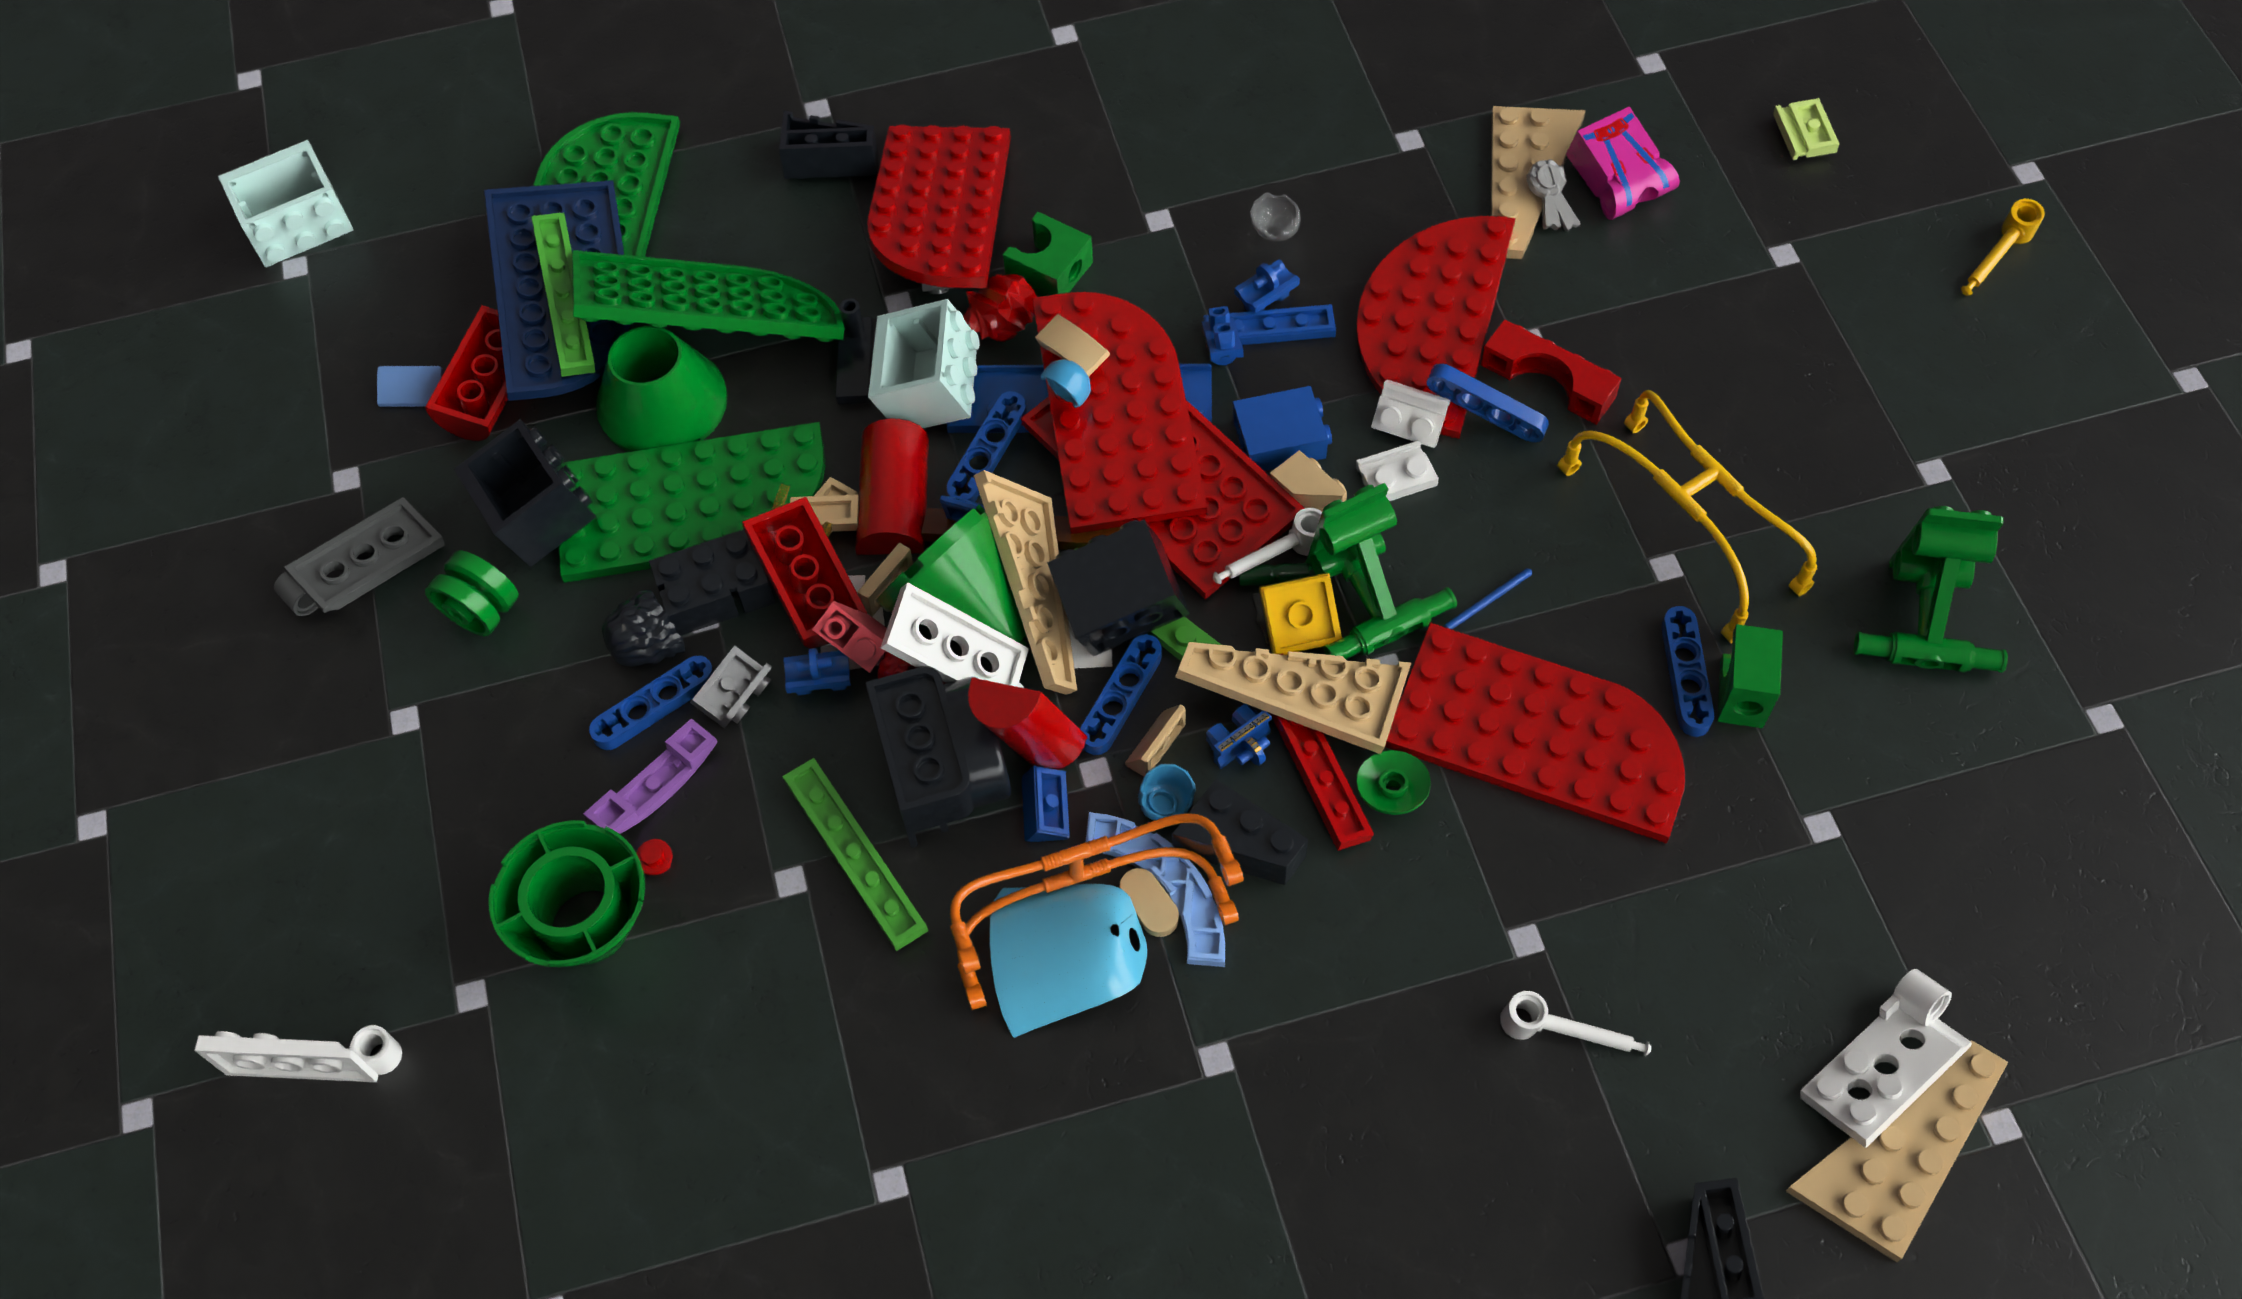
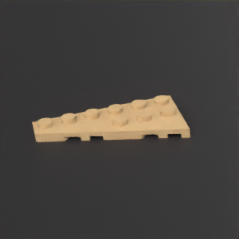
M1493 106L1491 130V216L1516 218L1507 258H1523L1534 233L1535 226L1542 215V198L1533 194L1527 183L1526 176L1530 168L1537 161L1550 159L1563 167L1566 160V152L1584 120L1586 110Z
M983 470L975 474L974 478L1043 687L1065 695L1077 691L1068 617L1047 562L1056 559L1055 557L1059 554L1052 498Z
M1189 642L1178 668L1176 678L1381 754L1388 738L1411 663L1398 662V665L1380 664L1378 659H1366L1365 662L1347 661L1343 656L1288 651L1287 655L1270 654L1269 649L1256 648L1255 652L1238 651L1228 645Z
M1971 1040V1047L1867 1148L1850 1137L1793 1183L1786 1192L1895 1262L1900 1261L2008 1062Z

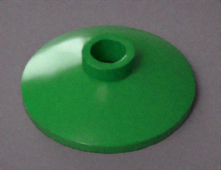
M1389 750L1382 751L1381 754L1376 753L1363 762L1357 774L1356 784L1360 797L1369 807L1384 814L1400 815L1414 811L1425 802L1430 792L1431 778L1428 769L1418 758L1403 751ZM1396 787L1399 790H1389L1387 788Z

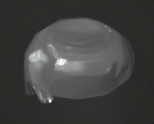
M1264 193L1254 201L1250 211L1254 229L1265 240L1272 242L1286 241L1288 238L1293 237L1299 229L1301 222L1299 207L1286 194L1275 196L1270 193Z

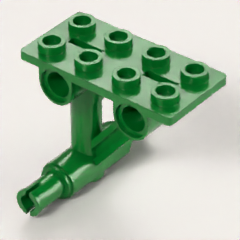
M1385 483L1376 487L1367 485L1358 490L1353 498L1344 502L1338 499L1323 508L1305 563H1309V570L1313 569L1316 575L1330 573V578L1342 574L1346 582H1351L1371 619L1354 626L1350 630V635L1323 647L1325 655L1343 656L1345 659L1357 654L1367 656L1386 644L1395 642L1419 628L1422 629L1428 626L1431 618L1457 606L1454 593L1449 587H1445L1443 590L1424 599L1414 597L1394 607L1378 555L1386 551L1381 533L1397 525L1395 511L1386 497L1389 489Z
M1948 506L1928 508L1889 560V567L1893 568V579L1895 581L1916 583V593L1919 595L1918 633L1894 632L1890 633L1889 636L1857 632L1853 645L1854 655L1885 657L1891 664L1914 665L1926 669L1938 668L1965 673L1974 668L2003 673L2008 662L2007 650L1975 647L1968 640L1944 638L1954 588L1969 589L1971 587L1975 574V562L1992 563L1997 549L1998 530L2003 525V517L1992 515L1984 510L1961 512L1954 511L1953 508Z

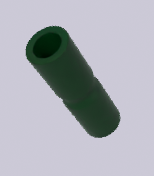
M1288 563L1275 566L1269 564L1258 565L1239 575V585H1271L1273 583L1310 576L1309 563Z

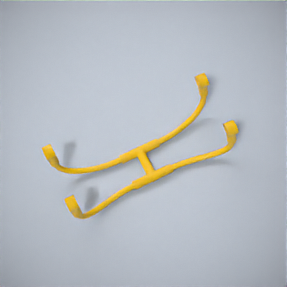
M1646 390L1635 400L1632 413L1627 416L1624 425L1633 433H1637L1645 427L1648 422L1645 414L1649 399L1682 443L1691 451L1690 455L1705 471L1680 486L1664 469L1660 470L1634 448L1615 437L1598 431L1578 433L1568 443L1565 456L1560 459L1557 467L1566 476L1574 474L1582 464L1578 459L1581 442L1586 439H1592L1617 448L1647 469L1653 475V480L1696 522H1700L1708 530L1732 567L1739 589V608L1734 611L1730 622L1721 630V634L1730 643H1733V630L1736 624L1745 625L1749 615L1747 611L1749 592L1746 578L1730 544L1715 524L1706 516L1707 512L1691 496L1716 480L1733 497L1737 496L1752 510L1791 537L1807 555V561L1803 563L1799 574L1789 584V587L1798 596L1804 595L1815 583L1812 580L1817 570L1815 550L1809 541L1797 530L1750 497L1744 491V487L1701 445L1695 444L1662 399L1655 392Z

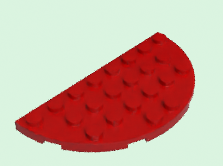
M1475 216L1446 221L1431 226L1406 239L1380 262L1364 288L1357 315V340L1361 360L1368 377L1380 394H1382L1384 382L1388 379L1439 396L1431 391L1426 384L1432 367L1436 364H1447L1476 378L1516 218ZM1450 401L1440 434L1460 439L1467 410Z

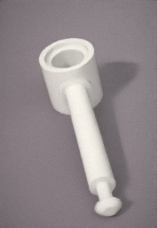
M1315 508L1300 510L1294 518L1292 529L1289 530L1288 535L1227 565L1225 571L1219 574L1214 572V582L1222 584L1221 580L1227 577L1232 579L1291 548L1301 555L1308 556L1322 511Z
M1521 991L1514 995L1501 1012L1500 1022L1503 1030L1515 1039H1528L1537 1031L1541 1032L1542 1029L1627 1052L1635 1049L1644 1052V1056L1651 1052L1649 1041L1646 1044L1635 1042L1632 1036L1548 1014L1545 1000L1539 994L1532 991ZM1516 1009L1526 1010L1531 1015L1532 1022L1522 1021L1518 1017Z

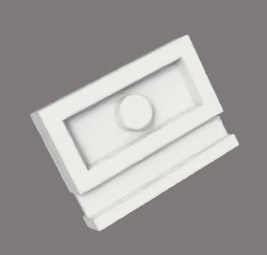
M1387 379L1383 385L1384 388L1379 398L1371 428L1414 442L1419 441L1420 444L1435 448L1451 400Z
M1419 441L1368 456L1356 462V469L1360 472L1364 485L1376 487L1385 483L1389 489L1386 495L1389 501L1438 485L1439 478L1426 453H1423Z

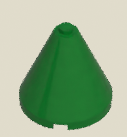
M980 504L976 509L973 508L937 539L876 599L885 611L892 613L901 587L906 583H910L1024 646L1027 644L1023 639L1026 636V632L990 527L988 516Z

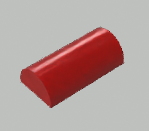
M481 305L425 406L430 418L441 428L453 435L472 441H482L488 438L508 401L498 310Z
M882 419L869 424L862 433L859 514L855 546L857 555L890 554L898 543L910 548L911 554L923 553L925 551V541L921 531L927 505L929 438L927 432L916 423L903 419Z
M807 497L742 522V527L805 647L816 648L830 644L812 629L833 601L867 614L861 599Z
M972 677L968 691V701L972 713L982 724L1030 765L1058 770L1068 766L1077 759L1085 746L1087 735L1041 691Z

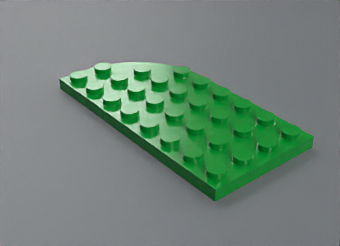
M639 112L620 113L600 117L580 125L563 136L549 150L539 167L534 186L613 180L624 255L645 257L680 127L679 117Z
M577 250L572 252L573 317H578L584 321L614 320L616 323L630 325L634 322L648 323L658 328L673 325L682 326L693 331L708 328L716 329L722 333L743 331L750 332L756 336L779 334L790 339H798L801 336L814 337L824 342H830L834 339L843 340L845 328L837 305L815 287L783 274L737 265Z
M820 422L563 462L561 465H567L579 481L575 486L577 488L581 486L592 499L593 503L589 507L596 518L559 545L561 578L564 583L651 569L650 560L743 529V521L790 503V497L814 496L822 487L825 473V454Z

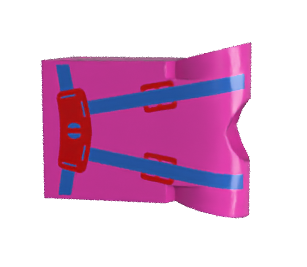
M1630 106L1578 130L1566 152V156L1594 195L1600 197L1602 211L1608 220H1613L1633 210L1637 203L1654 200L1679 187L1680 180L1676 169L1665 159L1659 158V150Z

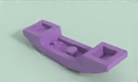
M690 719L665 741L667 749L617 794L610 789L583 813L584 817L593 825L603 828L607 826L619 834L630 829L656 811L689 780L717 744V739L693 719Z

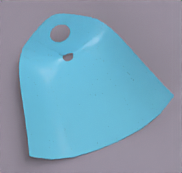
M1075 884L1049 893L1043 891L991 914L990 953L995 992L1003 1018L1012 1036L1015 1038L1031 1030L1111 1001L1133 990L1140 983L1147 959V943L1132 900L1123 889L1105 884ZM1026 887L1002 888L994 901ZM1113 924L1118 925L1119 936L1112 935L1111 926ZM1130 928H1133L1138 935L1139 951H1135L1130 943Z

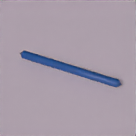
M1526 568L1444 624L1443 627L1453 630L1532 575L1533 569Z

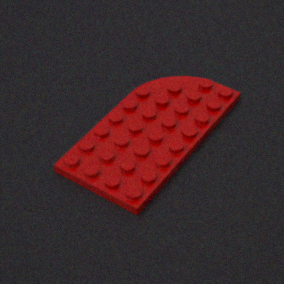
M1430 623L1396 710L1385 744L1386 748L1409 753L1418 759L1667 844L1685 788V767L1682 753L1674 734L1662 716L1648 702L1630 689L1619 684Z

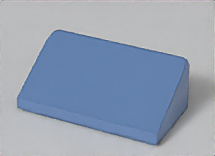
M379 366L377 370L378 406L425 407L444 374L443 368L441 366Z

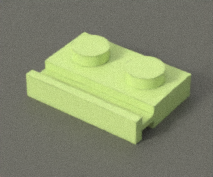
M1819 98L1789 103L1788 107L1783 108L1780 105L1775 106L1773 115L1793 160L1798 159V156L1802 155L1808 158L1837 152L1839 141Z

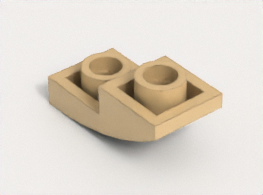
M1058 314L1035 337L1040 346L1061 357V359L1074 361L1083 367L1088 376L1110 355L1108 350L1090 335Z

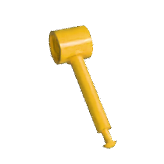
M2020 199L2012 205L2001 228L2003 236L1968 278L1969 283L1967 286L1961 287L1964 295L1970 296L1973 294L1972 289L1978 287L2013 243L2024 244L2034 237L2045 215L2044 208L2040 203L2032 199Z

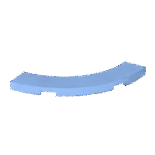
M1089 812L1086 842L1103 836L1109 838L1139 826H1136L1134 822L1127 819ZM1150 832L1110 847V851L1103 852L1102 854L1117 858L1143 850L1174 846L1159 834ZM1158 857L1130 863L1137 868L1150 871L1177 906L1186 936L1187 964L1225 967V938L1222 920L1210 888L1192 862L1180 857Z

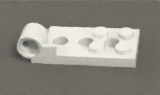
M906 583L901 587L880 647L881 649L917 668L929 667L939 672L942 681L945 683L975 676L978 679L1024 688L1019 683L1029 648L910 583ZM919 624L929 628L932 635L931 640L921 635ZM950 640L960 645L962 656L952 652ZM981 657H985L990 661L992 672H988L982 667Z
M1918 969L1909 971L1898 983L1894 994L1880 1006L1879 1016L1800 1090V1099L1863 1147L1867 1148L1971 1047V1041L1938 1019L1951 1000V992ZM1913 1037L1919 1039L1923 1046L1919 1049H1908L1901 1044V1041L1905 1038ZM1881 1062H1888L1893 1064L1897 1071L1893 1074H1882L1875 1069V1065ZM1855 1087H1862L1868 1090L1871 1096L1864 1100H1857L1852 1098L1848 1091Z
M370 1025L360 1029L354 1035L349 1049L343 1047L339 1042L278 1039V1037L266 1033H256L253 1038H244L226 1031L216 1032L215 1036L199 1035L195 1051L225 1075L377 1082L378 1075L387 1074L394 1070L402 1058L400 1044L384 1028L377 1025ZM383 1044L381 1050L376 1055L370 1056L371 1051L376 1046Z

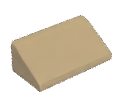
M1180 704L1166 709L1160 714L1125 762L1128 768L1145 776L1149 770L1156 767L1186 725L1185 707Z

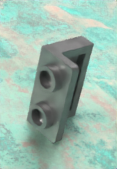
M734 645L690 703L723 728L731 720L738 723L750 708L745 702L752 692L759 696L771 681L766 674L772 666L767 662L764 666H761Z

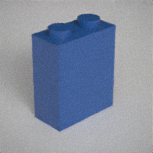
M1311 386L1233 401L1232 421L1240 448L1264 471L1276 469L1299 450L1308 458H1314L1315 460L1326 459L1328 444H1332L1331 430L1328 424L1323 425L1321 419L1323 417L1322 402L1320 398L1314 397Z

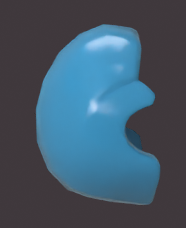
M1064 359L1054 361L1047 366L1040 377L1042 380L1047 379L1055 394L1065 401L1073 403L1075 408L1080 407L1086 401L1091 391L1089 376L1083 367L1074 361Z
M1160 764L1149 770L1144 776L1139 788L1138 803L1145 816L1153 821L1167 816L1185 814L1192 807L1196 786L1185 769L1176 764Z

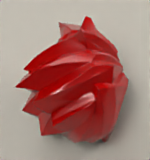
M997 274L988 279L987 288H980L978 292L966 291L970 306L963 318L972 330L979 332L981 340L986 337L1001 342L1011 340L1016 336V332L1025 330L1026 324L1031 323L1033 316H1035L1032 298L1037 296L1023 276Z

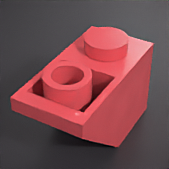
M835 601L831 603L812 629L869 673L886 652L880 647L887 628L872 616Z

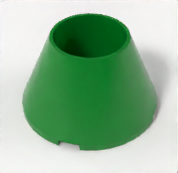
M653 326L637 327L622 334L610 348L596 400L597 418L600 426L608 435L609 440L627 452L689 443L698 439L701 441L706 439L715 430L725 413L727 406L726 384L720 370L710 359L672 332ZM657 377H661V378H659V379H657V380L647 382V381H649V380H651V379H654V378H657Z
M580 820L564 821L540 828L519 841L501 861L502 868L497 875L495 883L491 884L489 891V913L493 927L503 943L513 953L537 965L568 967L600 962L613 955L622 946L643 904L645 875L638 855L622 835L607 826L603 828L586 824L585 821ZM588 891L604 892L599 907L589 918L569 927H552L557 912L570 898Z

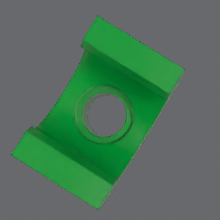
M1037 212L1032 218L1034 245L1043 251L1027 254L1014 247H1009L1003 254L1005 275L1016 274L1023 276L1026 282L1033 288L1035 294L1040 297L1069 293L1093 263L1092 238L1079 230Z
M1736 624L1733 630L1732 654L1723 653L1720 660L1717 722L1757 728L1764 727L1781 691L1782 630Z

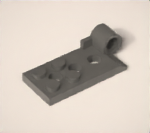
M402 497L285 566V572L277 578L274 584V591L298 616L309 615L318 608L324 613L331 610H339L445 545L443 537ZM392 535L403 536L402 539L396 542L386 541ZM362 553H374L369 559H357ZM334 570L344 571L339 577H327Z

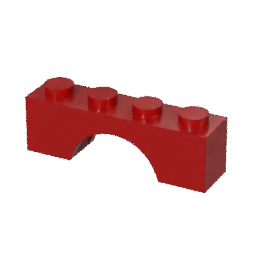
M1506 319L1503 320L1485 344L1481 366L1508 380L1525 373H1541L1554 378L1564 387L1567 393V410L1596 425L1616 399L1622 379L1610 370L1603 369L1585 360L1582 356L1573 354L1555 345L1552 341L1543 339L1527 331L1524 327L1515 325Z

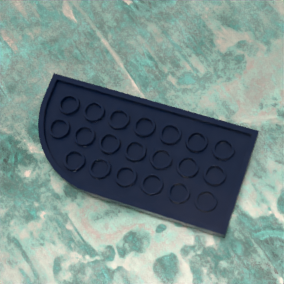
M613 180L484 190L508 401L557 396L592 383L603 375L607 357L613 343L622 334L632 330L633 324L623 325L616 323L614 320L602 319L596 322L586 321L595 364V373L561 376L531 216L564 212L572 252L577 250L624 255Z

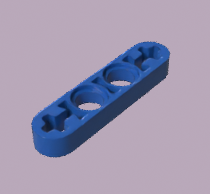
M1436 364L1432 367L1426 384L1434 393L1443 398L1450 399L1451 402L1528 442H1540L1543 440L1549 425L1548 419L1543 414L1452 366Z
M1007 391L999 396L947 483L948 496L972 502L977 500L980 493L974 475L983 470L993 473L1022 424L1021 418L1027 414L1026 400L1019 392ZM1013 403H1017L1018 411L1012 410L1009 413L1007 424L1003 421L1007 414L1005 405L1012 406ZM993 428L1003 430L1005 433L1004 438L999 442L989 441L986 438L989 430ZM985 456L989 461L985 468L976 470L970 466V461L973 457ZM966 472L971 477L967 485L970 493L963 492L958 496L956 487H964L967 482V476L964 473Z
M1675 606L1670 608L1665 614L1661 629L1677 720L1680 729L1685 734L1699 737L1709 731L1714 721V708L1697 618L1689 608ZM1674 619H1678L1682 625H1685L1682 637L1678 638L1680 633L1677 623H1673ZM1680 648L1688 649L1693 653L1694 659L1688 662L1682 661L1676 656L1675 651ZM1687 679L1693 680L1699 685L1700 691L1688 693L1682 688L1681 682ZM1693 704H1697L1695 709L1697 717L1703 719L1701 724L1696 723L1694 718H1690Z
M1144 634L1136 637L1131 642L1083 722L1080 730L1087 735L1083 748L1087 753L1101 755L1107 752L1114 743L1161 662V643L1156 637ZM1147 648H1151L1152 654L1147 653L1145 655V657L1142 660L1141 667L1140 665H1138L1140 661V651H1145ZM1132 673L1138 676L1140 680L1136 685L1127 687L1120 683V678L1125 674ZM1112 701L1119 702L1123 709L1116 715H1109L1103 710L1106 703ZM1101 721L1102 723H1104V726L1102 728V739L1097 738L1094 742H1091L1090 734H1097L1101 727Z
M692 656L597 716L589 726V733L595 745L603 750H613L693 699L714 672L710 660L703 656ZM698 669L704 675L698 678L692 672ZM683 678L688 687L683 688L679 679ZM667 686L677 688V693L673 698L668 700L659 698V693L663 688ZM642 705L647 708V712L642 718H629V712L633 707ZM620 717L623 718V720H624V722H625V724H626V727H624V728L622 727L621 723L618 721V719H619ZM607 727L613 732L608 737L602 733V730Z

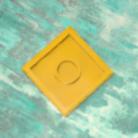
M1322 573L1259 587L1272 654L1283 653L1286 655L1288 651L1300 652L1319 648L1342 638L1330 573Z

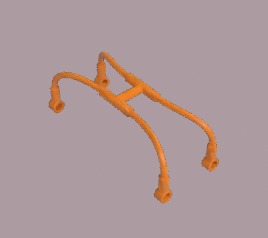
M1189 813L1177 814L1157 819L1109 838L1103 836L1072 846L1059 852L1042 856L1039 861L988 874L964 885L957 891L951 902L950 918L952 925L950 929L957 947L959 960L957 967L971 1010L987 1006L975 972L981 969L969 937L970 933L984 918L995 911L1043 891L1049 893L1095 878L1096 876L1110 873L1113 868L1146 859L1180 857L1195 862L1207 874L1209 878L1208 885L1217 904L1222 924L1225 926L1239 921L1236 906L1233 900H1230L1222 878L1216 874L1212 865L1204 857L1194 851L1176 847L1143 850L1111 860L1104 858L1086 865L1083 862V859L1110 851V847L1175 824L1194 823L1204 827L1212 837L1211 843L1219 860L1224 881L1227 886L1243 882L1244 878L1239 862L1234 859L1226 837L1221 835L1216 825L1204 816ZM1068 864V871L1043 878L1040 883L1015 891L990 903L974 914L966 924L964 921H961V903L973 891L1006 879L1042 869L1048 871Z

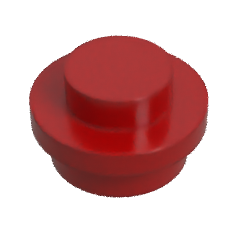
M648 840L636 852L642 864L644 874L659 875L666 872L671 866L673 853L670 846L663 840Z

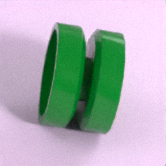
M462 550L455 551L444 564L446 575H436L425 588V595L442 614L460 627L484 637L489 636L500 623L498 612H508L519 597L514 584L497 568L484 559Z

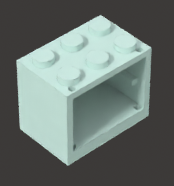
M308 140L218 176L242 229L265 267L354 230Z
M948 299L877 316L868 398L887 419L908 420L922 428L971 418L972 403L975 401L973 386L974 376L977 375L976 351L980 345L979 337L976 331L972 330L966 323L962 313L959 310L957 311Z

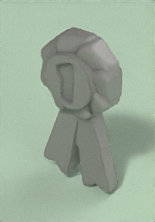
M1551 159L1537 161L1530 168L1526 177L1530 191L1542 198L1543 229L1551 227L1554 230H1558L1562 224L1564 231L1567 232L1571 227H1578L1580 221L1561 193L1566 184L1563 167Z

